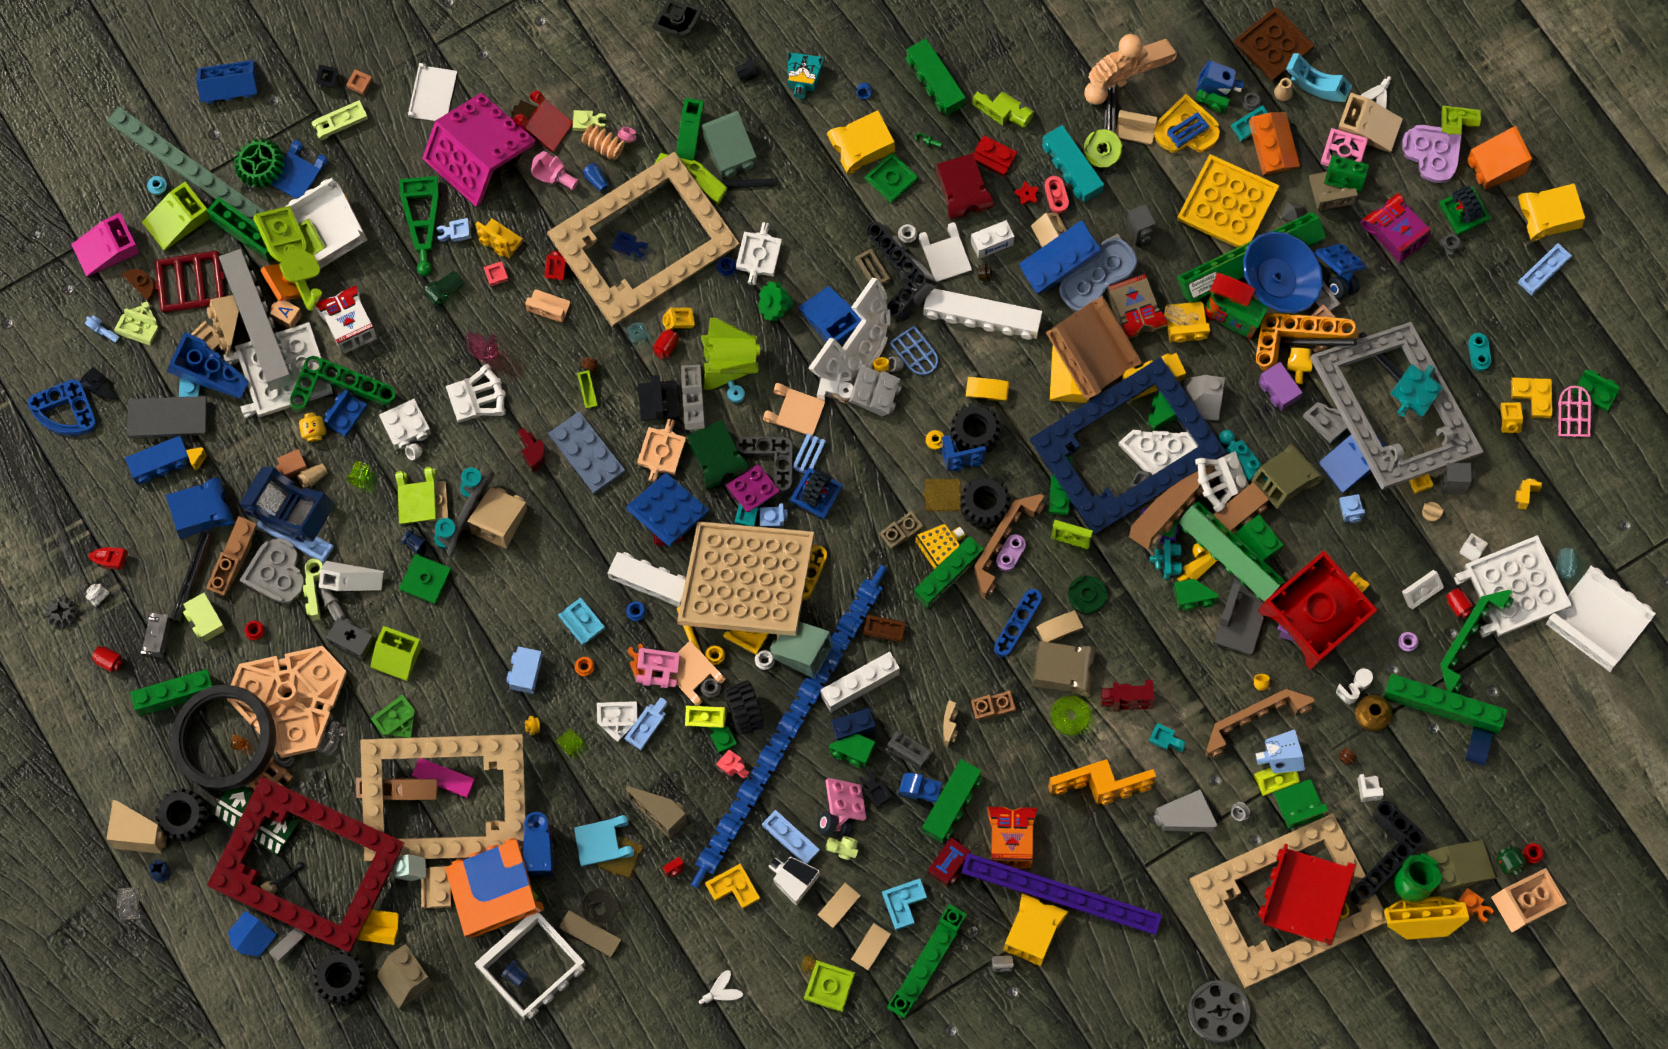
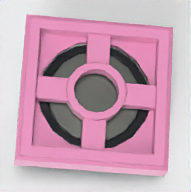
M1331 128L1320 164L1329 166L1332 155L1361 162L1368 138Z

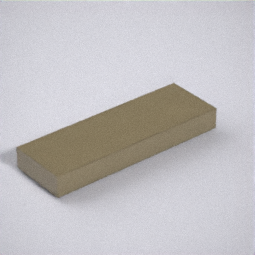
M571 911L567 912L558 927L563 932L610 958L613 957L622 941Z

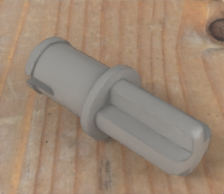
M318 588L317 592L325 603V609L329 610L335 621L337 618L343 620L345 615L338 604V598L334 597L330 589Z

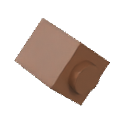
M299 449L277 458L279 465L276 466L277 470L290 480L296 478L300 471L307 469Z

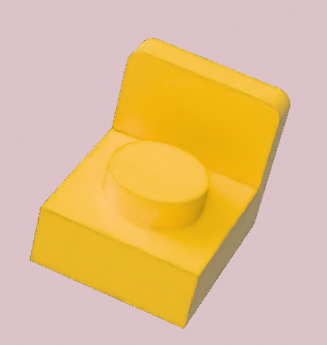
M671 307L663 316V325L669 330L674 328L692 329L695 326L692 308Z
M1521 402L1501 403L1502 433H1520L1523 423Z

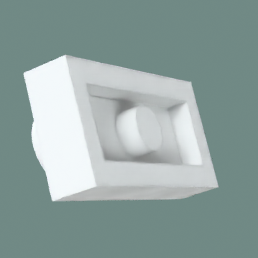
M1432 570L1403 590L1402 593L1408 607L1414 609L1444 587L1438 573Z

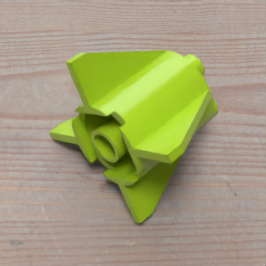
M710 318L708 334L701 335L704 357H706V362H708L704 363L703 389L712 390L726 384L730 380L738 379L747 374L758 373L756 356L760 355V345L757 344V336L750 335L719 318Z

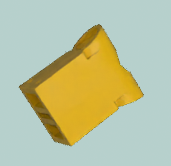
M878 110L848 124L846 127H837L827 132V136L834 149L841 154L840 161L847 175L853 174L862 165H867L895 152L894 140Z
M1575 183L1542 191L1539 194L1530 192L1518 196L1522 213L1528 220L1527 230L1531 242L1537 241L1546 235L1567 232L1583 227L1585 216Z
M1022 893L1019 912L1005 942L1003 951L1042 966L1054 934L1067 917L1069 911L1054 905H1044L1037 898Z

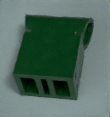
M719 420L687 435V444L703 474L706 491L721 485L727 478H736L750 470L747 462L738 453L723 420Z

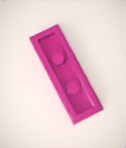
M419 758L411 775L413 778L438 779V788L467 799L475 782L474 778Z

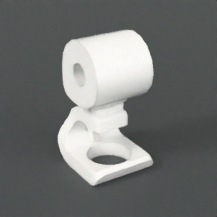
M1365 668L1358 670L1353 680L1354 684L1351 683L1349 685L1352 695L1340 683L1336 693L1346 704L1355 703L1360 691H1364L1370 686L1373 674Z

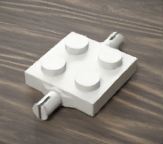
M765 222L762 223L760 233L744 232L736 269L750 273L748 280L750 285L751 283L756 285L757 275L774 277L782 239L768 235L769 223H766V225Z

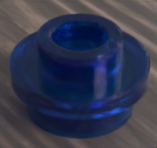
M721 258L717 263V270L723 276H730L736 270V263L732 258ZM725 265H729V266H730V268L727 269V270L724 269L723 267H724Z

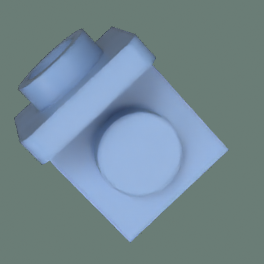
M1359 494L1339 498L1344 522L1357 523L1364 518L1365 509H1362Z
M783 503L779 504V507L760 508V527L784 528V521H788L787 509H783Z

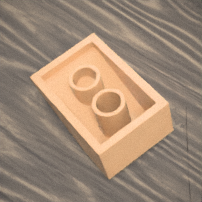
M1546 868L1504 888L1491 897L1511 932L1567 904Z

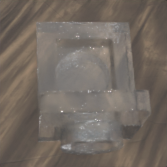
M138 887L118 889L117 910L120 920L140 918V892Z

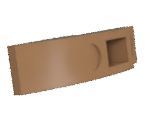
M238 516L225 550L221 552L206 589L223 596L226 595L252 546L251 540L258 524Z
M362 777L356 778V798H362ZM383 778V800H437L438 779Z

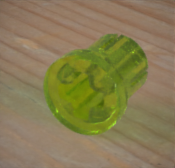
M356 461L351 473L347 475V482L357 487H364L369 466L363 462Z

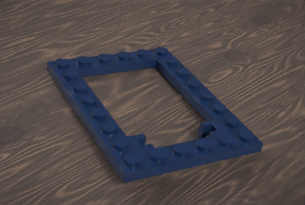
M1161 357L1030 438V442L1090 530H1093L1092 534L1094 536L1158 497L1179 481L1197 472L1198 465H1196L1195 459L1206 458L1216 460L1226 454L1223 446ZM1155 385L1197 448L1115 498L1109 487L1104 489L1101 495L1096 494L1092 497L1066 458L1080 448L1074 435Z

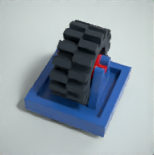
M808 467L792 495L790 503L825 520L843 485L831 479V475L819 469L813 470Z

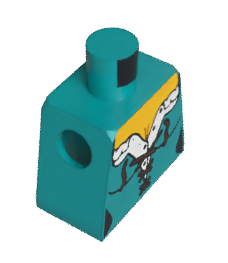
M788 52V87L795 89L794 97L803 99L805 98L806 91H815L824 67V57Z

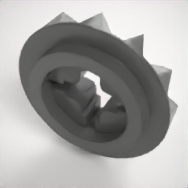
M57 597L54 600H50L46 607L45 616L52 626L58 628L67 627L74 622L77 616V607L67 597ZM59 605L63 608V610H66L65 612H63L62 619L59 616V614L56 613L57 611H59Z

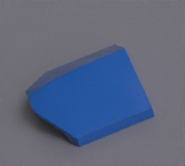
M247 911L240 916L228 931L231 946L243 955L257 957L263 954L277 936L276 933Z

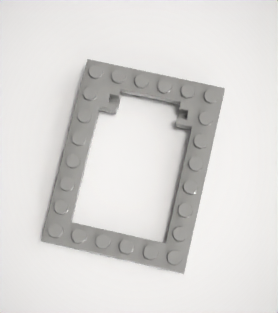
M1412 322L1358 339L1356 346H1337L1311 356L1310 359L1382 490L1444 469L1447 463H1461L1483 454L1484 451ZM1402 347L1410 364H1413L1422 372H1425L1429 365L1435 367L1436 370L1431 375V378L1443 387L1433 401V405L1445 425L1436 431L1437 437L1445 435V439L1442 442L1443 447L1403 460L1404 450L1399 443L1382 447L1343 376L1340 367Z

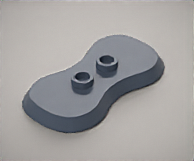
M1111 238L1101 243L1100 247L1103 249V253L1061 281L1059 292L1064 302L1073 310L1078 311L1091 301L1100 298L1108 288V285L1131 275L1137 265V257L1129 244L1119 238Z

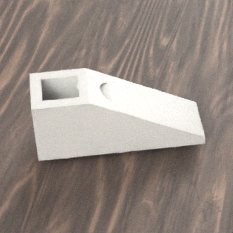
M326 561L320 569L319 588L336 591L382 590L384 571Z

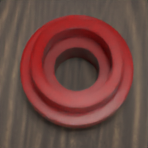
M250 621L245 626L244 632L248 639L259 640L264 635L265 629L261 622ZM254 628L258 629L256 634L251 633Z
M1530 843L1524 848L1523 855L1527 862L1535 864L1542 860L1544 851L1540 845ZM1530 851H1535L1536 857H1532Z

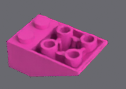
M121 213L103 220L71 244L86 277L139 254Z

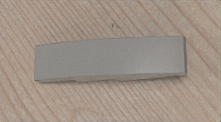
M700 364L681 366L685 430L703 429L705 427Z

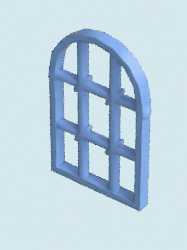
M912 326L889 342L907 368L914 374L926 376L936 369L938 356L915 326ZM913 329L921 338L918 341L914 340L909 333ZM907 335L914 344L908 347L900 338ZM897 340L905 349L901 353L893 345ZM924 341L931 351L928 353L924 352L918 344ZM917 347L923 357L916 359L910 349ZM905 353L909 354L915 362L909 365L902 355ZM932 353L936 358L935 365L928 357ZM924 359L933 367L928 372L919 363ZM915 365L919 366L923 373L915 371L912 367Z

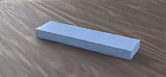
M266 509L267 512L276 516V514ZM261 521L257 523V528L277 539L283 538L293 544L294 548L314 559L320 560L323 564L334 548L332 544L317 536L313 542H299L295 538L285 535Z

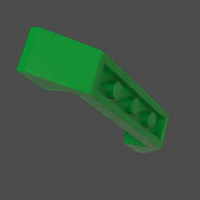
M1505 590L1481 596L1440 663L1447 691L1458 693L1463 684L1460 682L1462 680L1461 676L1450 670V667L1454 668L1459 660L1457 655L1460 651L1464 652L1469 644L1467 639L1470 634L1474 635L1480 625L1478 624L1481 617L1485 618L1490 609L1488 605L1501 612L1505 608L1509 609L1514 601V598H1512L1513 591Z
M951 904L948 905L939 920L937 928L899 991L897 990L887 1009L902 1018L907 1016L955 939L967 915L966 913Z

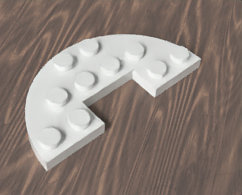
M872 278L851 307L861 318V322L844 346L841 347L835 339L829 338L808 369L818 377L837 382L850 381L858 375L860 366L865 365L871 368L874 365V360L880 357L888 338L885 336L887 325L890 326V310L887 309L886 292L877 278Z

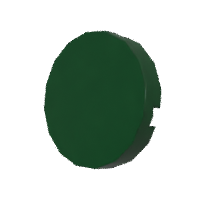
M1080 576L1070 584L1068 601L1071 607L1078 613L1085 615L1094 614L1100 611L1106 603L1107 589L1104 583L1097 577Z

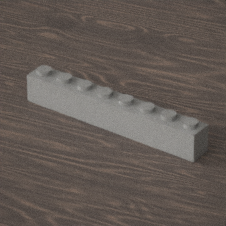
M241 249L219 256L270 391L292 384L290 376L294 374L290 364L286 365L284 362L287 356L283 348L279 349L278 344H281L278 333H273L272 328H275L272 318H267L266 313L269 310L266 302H261L260 297L263 296L259 285L256 287L254 285V282L257 280L253 270L249 271L247 267L251 265L248 256H243Z

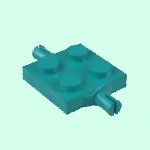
M1413 364L1408 367L1390 393L1402 404L1397 411L1398 415L1401 413L1400 416H1405L1408 409L1416 412L1421 417L1427 412L1443 388L1431 378V375L1436 370L1435 367L1429 365L1425 372H1422Z

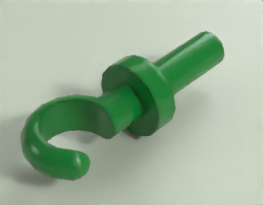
M918 133L915 136V141H917L919 136H923V142H926L928 146L931 144L938 147L943 146V143L933 140L931 136L926 138L924 133Z

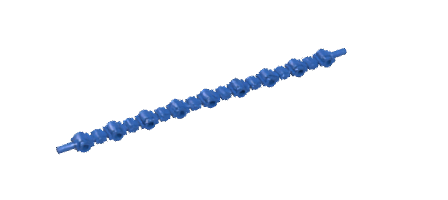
M880 565L872 580L865 579L856 594L859 600L854 599L849 607V610L852 612L846 611L836 627V630L840 632H834L832 635L833 647L815 679L806 678L796 694L800 699L797 700L795 698L789 708L792 713L786 711L776 728L780 733L775 732L769 742L772 746L766 745L756 761L760 766L759 768L755 766L751 771L749 777L752 780L750 781L746 778L745 782L741 785L736 795L740 800H734L729 809L732 812L731 815L726 812L720 820L716 829L719 835L714 834L709 842L711 849L705 847L695 864L700 869L690 884L692 887L698 889L706 873L708 872L713 875L723 859L720 852L725 853L730 845V842L727 840L733 841L738 835L744 823L740 819L747 817L751 810L748 805L754 807L764 790L760 785H765L771 776L768 771L774 773L784 756L780 751H786L791 742L788 738L794 739L804 722L801 716L805 718L811 709L808 704L814 705L820 697V690L824 688L820 684H825L831 675L828 670L834 672L844 655L840 650L845 651L850 643V640L847 638H854L863 623L860 617L865 618L870 609L867 605L873 606L883 589L878 584L887 571L885 566Z

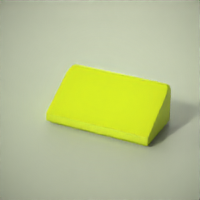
M686 706L685 726L725 728L728 708Z
M1271 768L1254 774L1263 796L1300 782L1297 771L1273 773Z

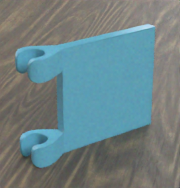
M625 815L574 827L581 867L634 856V850L631 846L620 849L618 847L615 827L629 825V820Z

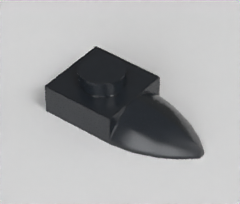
M92 367L80 379V383L98 396L106 399H117L115 390L107 382L108 377Z

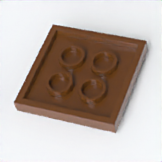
M1277 7L1234 40V44L1271 82L1287 71L1286 68L1293 53H1299L1304 57L1315 46Z

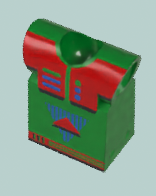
M1212 293L1204 311L1207 318L1219 321L1221 325L1252 340L1268 306L1252 298L1249 307L1231 302L1229 298Z

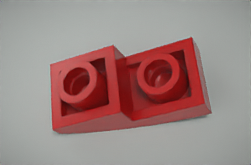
M1217 273L1210 289L1211 293L1229 298L1231 302L1249 307L1256 290L1248 284Z

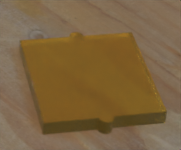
M925 479V492L923 493V497H925V511H959V497H961L959 479Z
M617 836L619 849L631 846L634 850V856L601 862L598 867L611 871L613 875L619 874L630 878L642 845L628 840L627 837L621 838Z

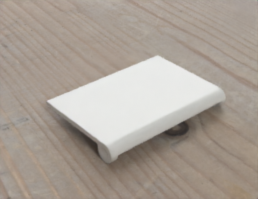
M420 63L408 117L435 121L447 114L450 108L457 71L428 67L426 64Z

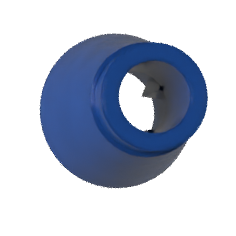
M591 163L582 171L584 177L600 192L609 186L599 165Z

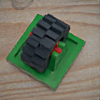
M1465 186L1452 193V196L1438 203L1456 236L1491 220V216L1473 186Z

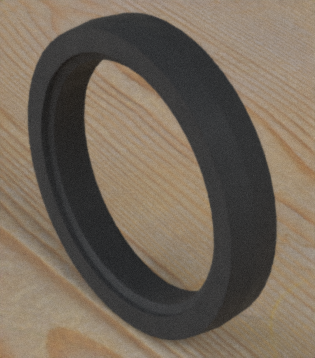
M216 685L196 693L181 708L172 729V751L178 767L194 783L211 790H234L252 782L266 768L274 752L276 728L270 710L254 693L233 685ZM226 698L241 700L254 711L259 722L260 740L257 751L252 760L239 772L226 777L207 776L194 765L190 758L187 743L190 726L196 715L208 704Z

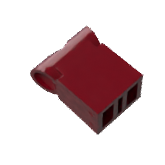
M973 153L936 165V176L948 206L949 221L963 217L971 211H982L995 206L991 195L984 187Z

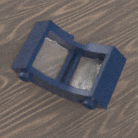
M261 467L239 505L245 509L244 512L248 516L255 517L267 526L293 537L299 542H313L336 504L324 492L314 491L306 487L301 490L293 486V481L284 476L275 467Z

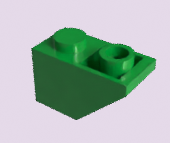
M1159 392L1158 396L1154 395L1152 407H1155L1154 414L1150 413L1148 425H1151L1150 432L1157 431L1177 419V416L1162 394Z
M1195 579L1175 582L1173 586L1178 610L1192 611L1195 607L1199 606L1209 608L1214 606L1219 598L1216 592Z
M855 734L831 743L829 745V753L838 760L843 758L850 761L849 763L854 767L860 768L862 766L866 768L875 748V741Z

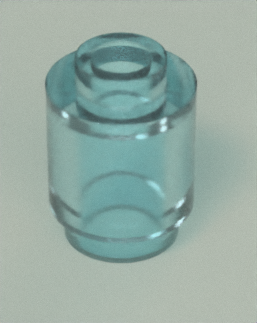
M1570 548L1560 549L1556 563V574L1560 578L1570 579L1571 576H1575L1578 557L1575 550Z

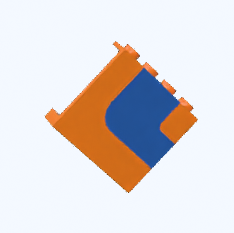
M511 838L506 840L503 845L490 846L483 853L476 852L470 854L468 859L455 860L451 862L452 865L445 867L464 936L475 938L544 910L542 902L535 901L520 849L524 841Z

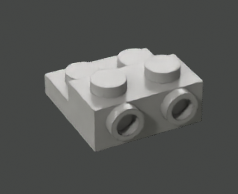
M862 365L859 368L849 402L882 417L893 412L896 405L893 402L894 397L901 390L900 378Z

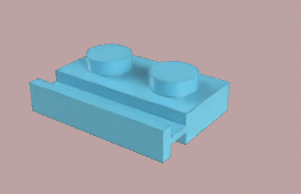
M581 597L567 607L565 611L558 614V617L582 646L605 630V626Z

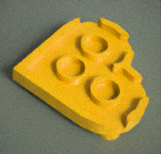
M1185 94L1159 119L1155 127L1154 138L1160 147L1169 150L1171 153H1176L1187 146L1202 153L1216 144L1220 131L1217 121ZM1198 112L1209 125V129L1177 149L1176 144L1167 136V131ZM1196 119L1195 121H1193L1192 123H1190V124L1187 125L1186 127H1184V128H1182L1181 130H1179L1178 132H1176L1174 135H1175V136L1178 135L1179 133H1181L1182 131H1184V130L1187 129L1188 127L1192 126L1193 124H1195V123L1198 122L1199 120ZM1200 125L1199 127H1197L1196 129H1194L1193 131H1191V132L1188 133L1187 135L1183 136L1182 138L1179 139V141H1180L1181 139H1183L1184 137L1188 136L1189 134H1191L1192 132H1194L1195 130H1197L1198 128H1200V127L1203 126V125Z

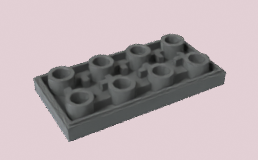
M206 396L128 399V438L206 435Z

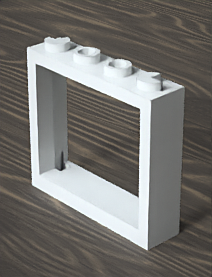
M539 912L522 920L474 963L476 968L524 1021L527 1018H533L539 1012L538 1008L540 1006L550 1003L554 998L553 995L558 990L560 992L569 985L568 981L573 977L577 978L580 976L586 966L579 955ZM539 923L572 959L575 965L524 1010L487 968Z

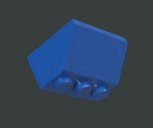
M254 60L197 68L196 83L200 102L214 103L220 99L233 100L239 96L247 98L257 94L258 87Z

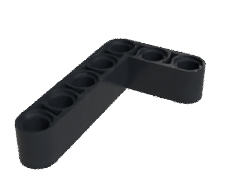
M872 222L867 227V235L908 280L887 304V309L890 310V317L904 321L910 317L932 292L936 282L934 277L889 227L878 222Z
M1389 801L1379 803L1373 812V819L1398 843L1364 876L1351 892V899L1357 905L1366 904L1402 867L1406 859L1420 849L1425 841L1423 831ZM1380 810L1386 811L1388 815H1383ZM1395 824L1401 825L1403 829H1398ZM1410 838H1415L1418 843L1412 842ZM1397 851H1402L1405 856H1400ZM1384 864L1390 865L1392 870L1387 869ZM1371 877L1377 878L1379 883H1375ZM1358 890L1363 891L1366 896L1360 895Z

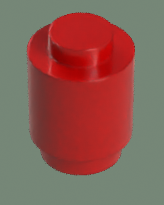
M669 329L662 332L652 347L654 355L660 359L669 358L678 344L679 336Z
M1456 588L1446 595L1447 603L1458 618L1461 616L1466 618L1472 613L1474 605L1464 591Z
M98 646L92 655V660L95 661L96 665L111 673L115 670L118 671L123 664L122 655L107 647Z

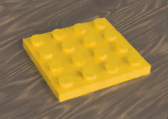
M1209 154L1177 217V221L1237 248L1253 240L1279 185Z

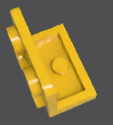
M1202 302L1172 304L1165 307L1170 343L1208 339L1210 328L1209 323H1206L1204 304Z

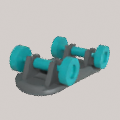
M474 467L466 468L461 475L460 492L468 499L456 524L449 518H442L437 521L434 541L439 548H448L447 556L449 558L454 556L457 543L464 529L467 530L469 527L468 519L480 503L479 500L482 494L494 478L493 471H489L483 476Z

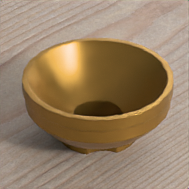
M1369 695L1357 704L1355 715L1358 723L1364 729L1380 731L1390 723L1392 709L1389 702L1383 697ZM1370 706H1379L1381 713L1379 715H1372L1369 711Z

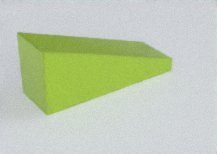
M589 370L577 373L585 408L597 406Z

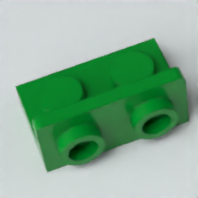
M1332 155L1324 184L1342 189L1356 188L1357 193H1361L1369 165Z
M1585 369L1577 386L1584 388L1588 392L1591 405L1605 412H1608L1621 388L1615 381L1605 379L1596 371ZM1575 388L1572 395L1579 398V389ZM1582 391V400L1588 402L1587 395Z

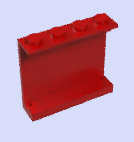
M1285 843L1283 849H1279L1277 854L1278 866L1277 868L1273 867L1270 879L1273 880L1271 887L1267 886L1264 898H1267L1265 906L1261 905L1258 917H1261V924L1332 945L1354 877L1356 864L1349 862L1347 866L1290 850L1288 849V844Z

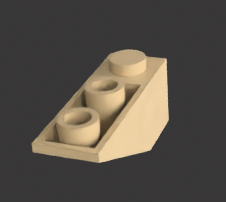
M233 295L211 299L210 306L207 308L208 317L213 320L214 333L219 336V346L221 350L224 349L226 357L230 355L239 313Z

